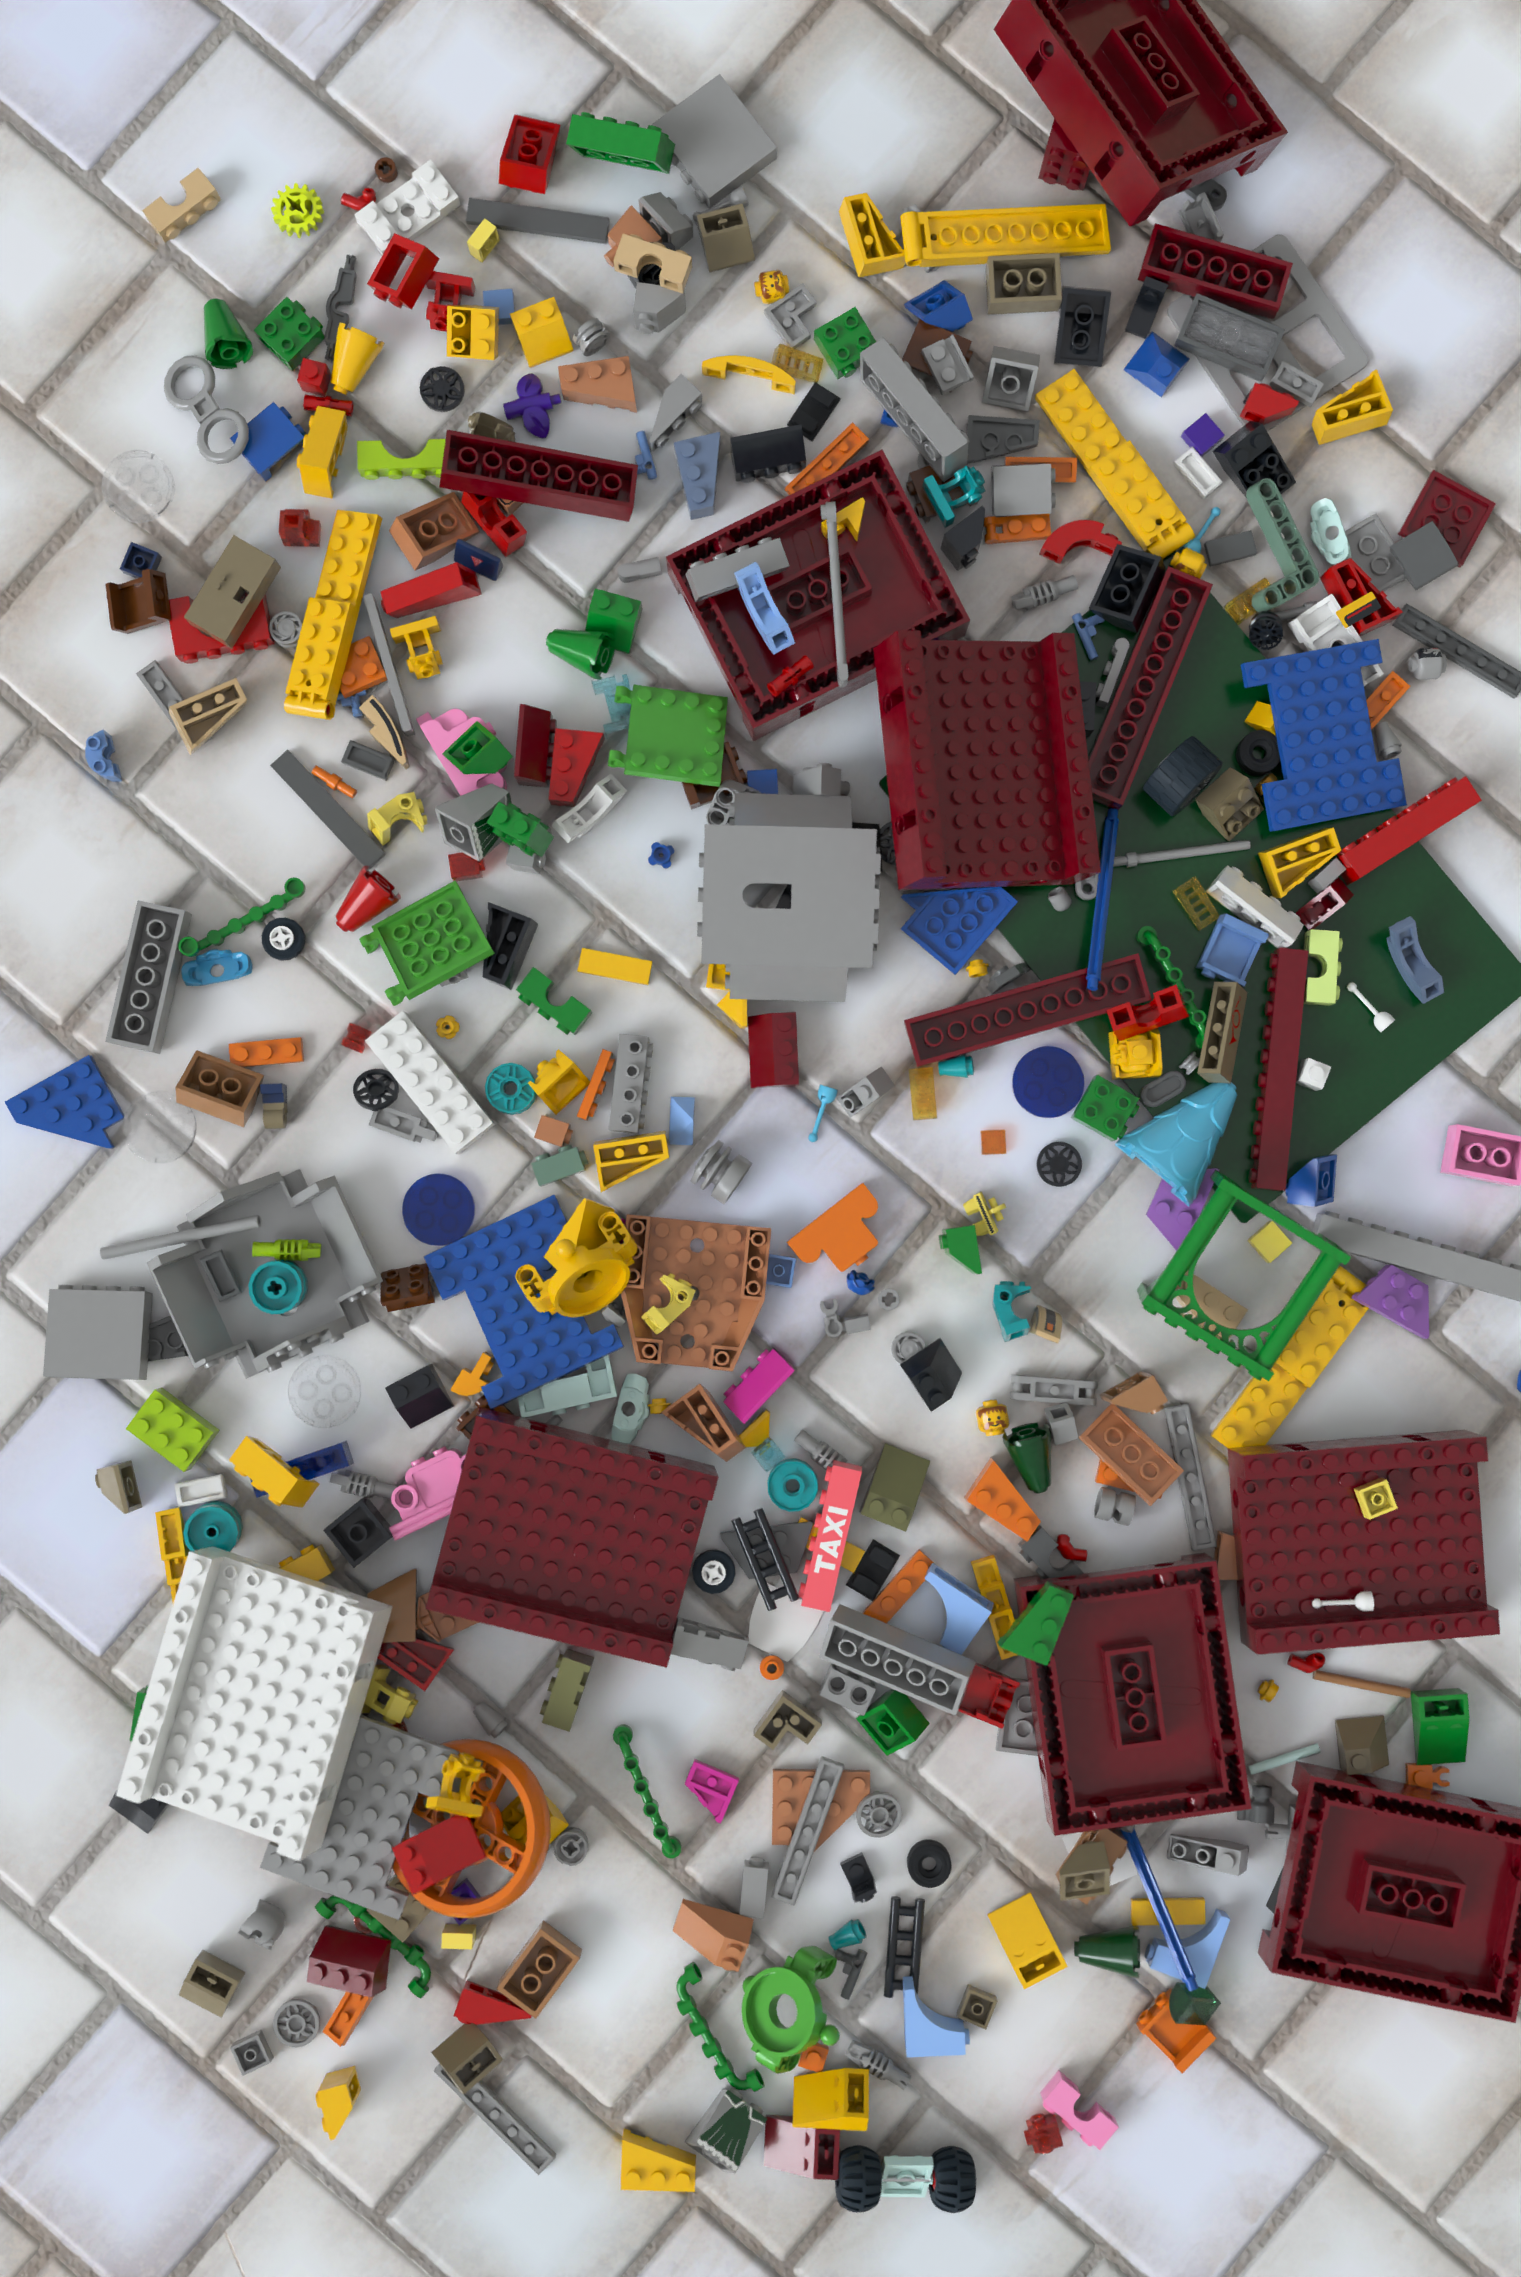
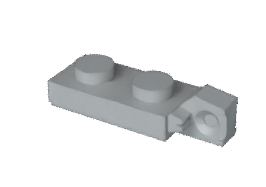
M390 1107L374 1111L369 1122V1126L413 1142L421 1143L422 1138L435 1142L438 1132L427 1129L428 1122L423 1121V1119Z

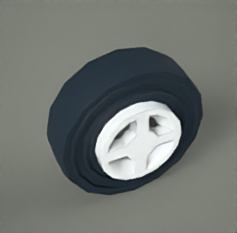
M286 917L270 921L264 927L261 935L265 952L272 958L280 961L291 960L297 957L305 945V933L302 927L296 921Z
M716 1549L707 1550L701 1553L694 1561L692 1568L693 1580L697 1587L704 1592L710 1594L721 1593L727 1590L734 1581L735 1564L725 1552Z

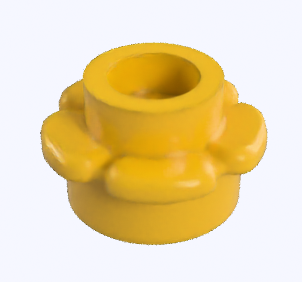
M982 959L969 962L966 971L969 973L970 978L982 977L988 974L987 967H989V964L984 963Z
M449 1015L445 1016V1018H439L436 1023L437 1034L442 1038L446 1037V1039L454 1038L460 1028L455 1018ZM446 1025H449V1026H450V1028H449L448 1030L445 1029V1026H446Z
M666 1398L652 1399V1404L647 1406L650 1407V1414H662L661 1412L669 1407L671 1403H666Z
M1273 1679L1269 1681L1264 1680L1257 1691L1260 1694V1700L1264 1699L1270 1703L1277 1694L1279 1686L1274 1683Z

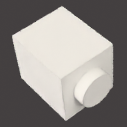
M1311 1058L1302 1060L1297 1071L1296 1084L1314 1091L1322 1090L1331 1066Z

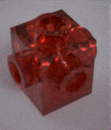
M1040 2113L1026 2120L1028 2129L1024 2130L1027 2146H1033L1035 2154H1048L1055 2148L1063 2146L1055 2115Z

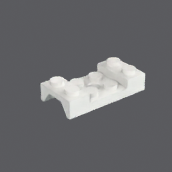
M431 160L412 172V179L380 202L375 204L372 201L354 214L358 225L364 228L381 255L386 250L394 233L414 240L461 206L458 195ZM407 207L415 210L414 214L410 217L402 215L403 210Z
M1333 594L1326 596L1287 623L1300 644L1304 643L1308 651L1330 648L1333 642H1339L1341 645L1363 642L1353 625L1344 628L1336 615V611L1342 608ZM1378 664L1361 667L1364 686L1384 674Z

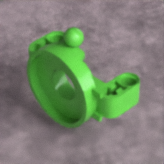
M817 1946L802 1947L797 1951L794 1958L787 1956L784 1966L765 1969L756 1976H748L743 1981L742 1987L745 1993L742 2001V2020L745 2031L753 2043L751 2050L756 2052V2061L773 2072L779 2074L793 2070L800 2060L801 2053L814 2046L820 2038L824 2044L829 2046L834 2045L839 2040L840 2034L838 2029L833 2025H826L827 2014L823 2013L821 1998L815 1986L816 1980L826 1979L834 1972L837 1964L835 1957ZM783 1994L789 1995L797 2006L796 2021L789 2028L785 2027L777 2016V2003Z

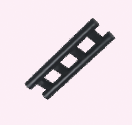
M759 1508L753 1511L756 1519L742 1523L741 1518L737 1517L731 1520L767 1610L772 1611L777 1608L775 1600L788 1595L790 1602H794L799 1599V1595L764 1510ZM760 1527L765 1541L752 1546L747 1532ZM770 1550L775 1564L761 1569L756 1555ZM779 1572L784 1586L770 1591L765 1578Z
M891 1897L884 1997L892 1998L894 1990H903V1980L895 1979L896 1965L910 1966V1976L913 1977L914 1988L918 1995L925 1899L916 1898L915 1906L900 1905V1897ZM899 1916L914 1917L913 1931L898 1930ZM898 1940L912 1941L911 1956L897 1955Z

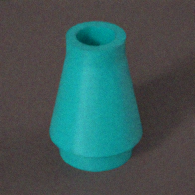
M964 1054L938 1062L940 1076L968 1078V1075H974L972 1056Z
M857 1919L855 1921L850 1920L828 1938L831 1947L837 1950L860 1944L867 1935L861 1921Z

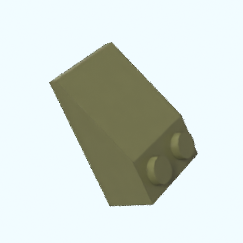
M885 1443L860 1507V1514L906 1532L915 1510L930 1460Z

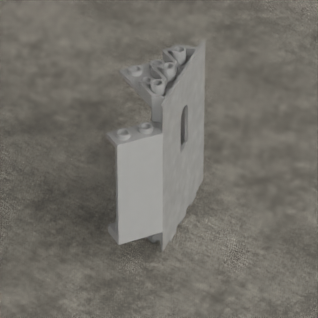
M735 793V803H730L729 817H734V819H729V825L705 824L704 853H699V867H704L703 887H698V902H703L702 922H697V937H702L701 964H726L725 972H730V975H725V989H730V999L845 1002L848 968H873V951H877L880 900L879 874L881 867L880 848H876L877 829L852 828L851 796ZM754 883L792 884L791 909L749 907L743 901V890L746 886Z
M300 1169L285 1176H281L278 1171L221 1191L187 1213L188 1221L178 1225V1231L256 1215L260 1216L262 1226L184 1243L185 1246L158 1255L147 1262L195 1369L203 1365L205 1369L219 1364L218 1359L224 1357L225 1361L236 1357L246 1379L266 1369L270 1373L281 1368V1362L296 1355H299V1358L313 1353V1347L328 1340L331 1344L344 1338L343 1333L369 1322L360 1298L375 1291V1285L383 1282L335 1175L315 1182L308 1187ZM278 1239L308 1240V1243L321 1244L320 1258H308V1261H292L303 1269L308 1281V1291L305 1299L298 1306L294 1314L290 1316L269 1314L261 1311L253 1304L249 1296L248 1286L251 1275L259 1266L269 1261L277 1260L274 1257H253V1242H275ZM222 1249L242 1293L219 1302L199 1259Z

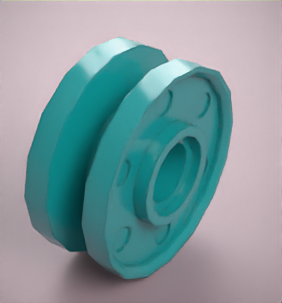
M515 1063L501 1064L493 1069L487 1077L485 1084L486 1097L490 1104L502 1113L509 1115L521 1114L528 1110L536 1100L537 1094L528 1084L529 1081L535 1083V1078L522 1065ZM510 1083H516L517 1091L513 1095H507L505 1090L506 1086Z
M797 1458L785 1459L777 1463L770 1471L767 1482L768 1494L772 1502L780 1509L789 1512L800 1511L807 1508L815 1500L818 1492V1480L813 1468L807 1462ZM790 1479H795L800 1485L797 1490L791 1491L786 1487V1482Z

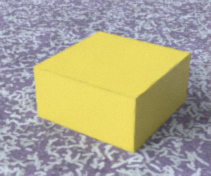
M485 218L467 241L470 255L483 263L500 240L497 227Z
M1268 1221L1247 1240L1266 1263H1271L1292 1244L1273 1221Z
M1379 1478L1354 1488L1362 1513L1369 1520L1398 1509L1387 1479Z
M446 1924L442 1932L441 1948L472 1949L476 1941V1925L461 1924L459 1926L458 1924Z

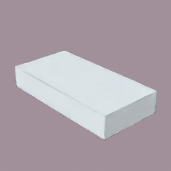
M1193 446L1173 463L1203 500L1223 483Z
M224 1473L174 1484L179 1508L228 1497Z

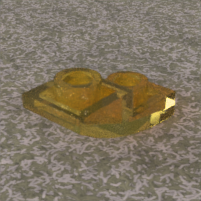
M933 1067L909 1069L913 1120L936 1119L937 1109Z

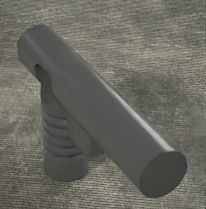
M837 1949L834 1956L837 1960L845 1962L842 1971L848 1975L841 1997L847 2000L851 1997L867 1956V1952L862 1949L858 1950L856 1956ZM861 1960L859 1965H856L854 1961Z

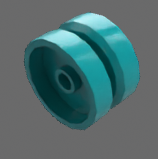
M273 1260L259 1266L251 1275L248 1284L249 1296L253 1304L261 1311L269 1314H283L298 1307L305 1299L308 1291V1281L303 1269L295 1262L289 1260ZM276 1284H281L282 1289L278 1290Z
M207 1502L198 1507L186 1521L183 1532L185 1544L190 1551L216 1547L230 1552L241 1538L243 1529L242 1519L237 1510L226 1502ZM212 1528L216 1530V1534L212 1533Z

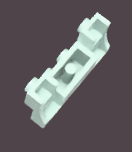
M607 1355L586 1365V1373L559 1378L519 1397L521 1417L525 1418L551 1411L552 1416L566 1413V1408L575 1406L576 1410L590 1407V1402L618 1396L610 1356Z

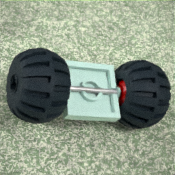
M850 2146L839 2153L838 2180H835L836 2197L839 2204L848 2211L856 2213L869 2211L877 2206L880 2197H926L928 2186L933 2204L942 2211L949 2213L962 2212L974 2202L976 2194L975 2164L971 2154L960 2147L947 2146L940 2148L931 2157L920 2155L914 2157L884 2156L882 2167L877 2153L865 2146Z

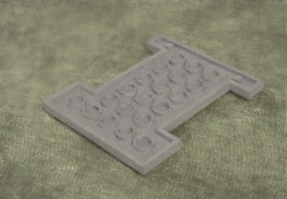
M360 1715L322 1847L301 1861H297L276 1853L279 1844L270 1842L260 1868L399 1920L409 1893L386 1885L396 1859L392 1848L402 1842L418 1794L421 1793L429 1797L440 1796L443 1764L449 1759L450 1754L459 1755L460 1751Z

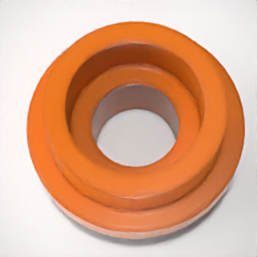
M769 1655L763 1658L760 1663V1672L764 1678L776 1680L783 1674L784 1664L778 1656ZM774 1664L777 1669L774 1672H770L767 1669L768 1665Z

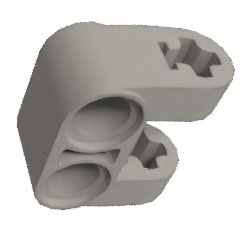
M725 780L716 791L706 816L708 824L729 825V819H734V817H729L730 803H735V793H762L734 780ZM723 790L731 792L733 797H727ZM715 811H720L724 818L718 817Z

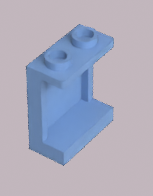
M1227 913L1220 915L1196 968L1202 970L1201 974L1210 979L1217 977L1223 980V982H1237L1241 987H1245L1247 982L1244 980L1260 945L1266 943L1269 934Z

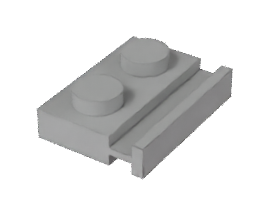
M954 335L922 349L921 353L942 395L962 386L968 381H973L974 376Z

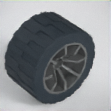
M1191 736L1159 764L1146 781L1143 790L1170 816H1175L1209 784L1221 769L1223 762L1195 736Z

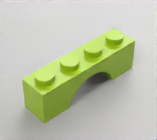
M428 439L421 453L406 459L391 455L384 448L381 440L357 441L358 471L361 477L368 480H376L379 477L401 479L403 476L423 479L429 475H436V477L440 478L445 439Z

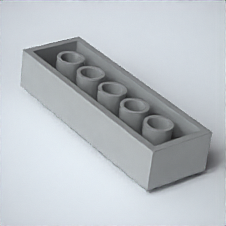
M883 337L860 352V380L943 482L954 476L955 472L967 466L968 436L963 430L959 431L955 426L952 416L942 410L938 399L928 393L922 379L915 377L909 363L902 361L898 356L895 346L888 344Z
M137 901L105 1042L157 1054L161 1053L183 956L179 951L178 945L182 938L187 937L192 914L189 912Z
M839 1604L830 1620L819 1656L821 1659L955 1716L962 1703L976 1661L841 1604Z

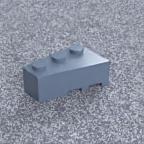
M720 432L674 442L675 456L691 520L714 515L721 443Z

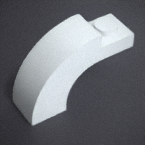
M609 774L596 783L579 804L555 820L552 827L567 843L576 837L580 838L615 807L627 790L612 774Z

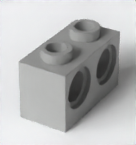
M831 1664L819 1689V1695L864 1716L876 1691V1687L872 1683L873 1680L861 1675L858 1677L845 1668ZM835 1677H841L844 1680V1684L839 1688H835L830 1684L831 1680ZM858 1687L866 1690V1694L862 1698L853 1696V1691Z

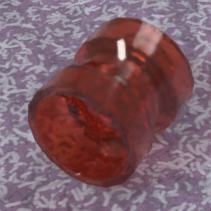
M349 1022L347 1027L348 1033L342 1039L340 1045L363 1054L365 1040L370 1037L372 1031Z

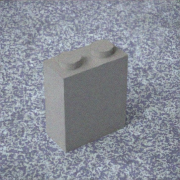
M1050 463L991 466L992 515L1012 516L1052 513V508L1056 506L1055 493H1051V483H1055L1056 478L1055 468H1051Z

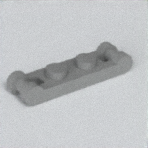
M1011 1375L1013 1392H1010V1399L1050 1403L1068 1402V1404L1096 1406L1097 1398H1094L1095 1389L1098 1387V1381ZM1023 1383L1030 1384L1029 1393L1022 1392ZM1079 1388H1085V1397H1079Z

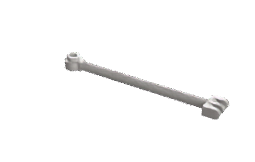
M834 501L825 502V505H821V520H826L837 680L840 687H845L848 682V664L846 660L836 503Z

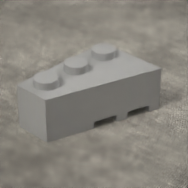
M679 1617L673 1637L671 1655L698 1660L705 1664H718L726 1670L735 1671V1669H741L749 1637Z

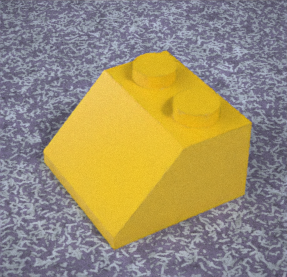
M554 297L510 313L512 325L530 368L574 351Z

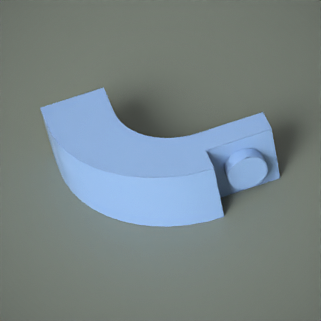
M754 562L735 572L734 575L739 585L738 589L747 610L773 655L795 644L788 623L778 611L768 591L759 565Z

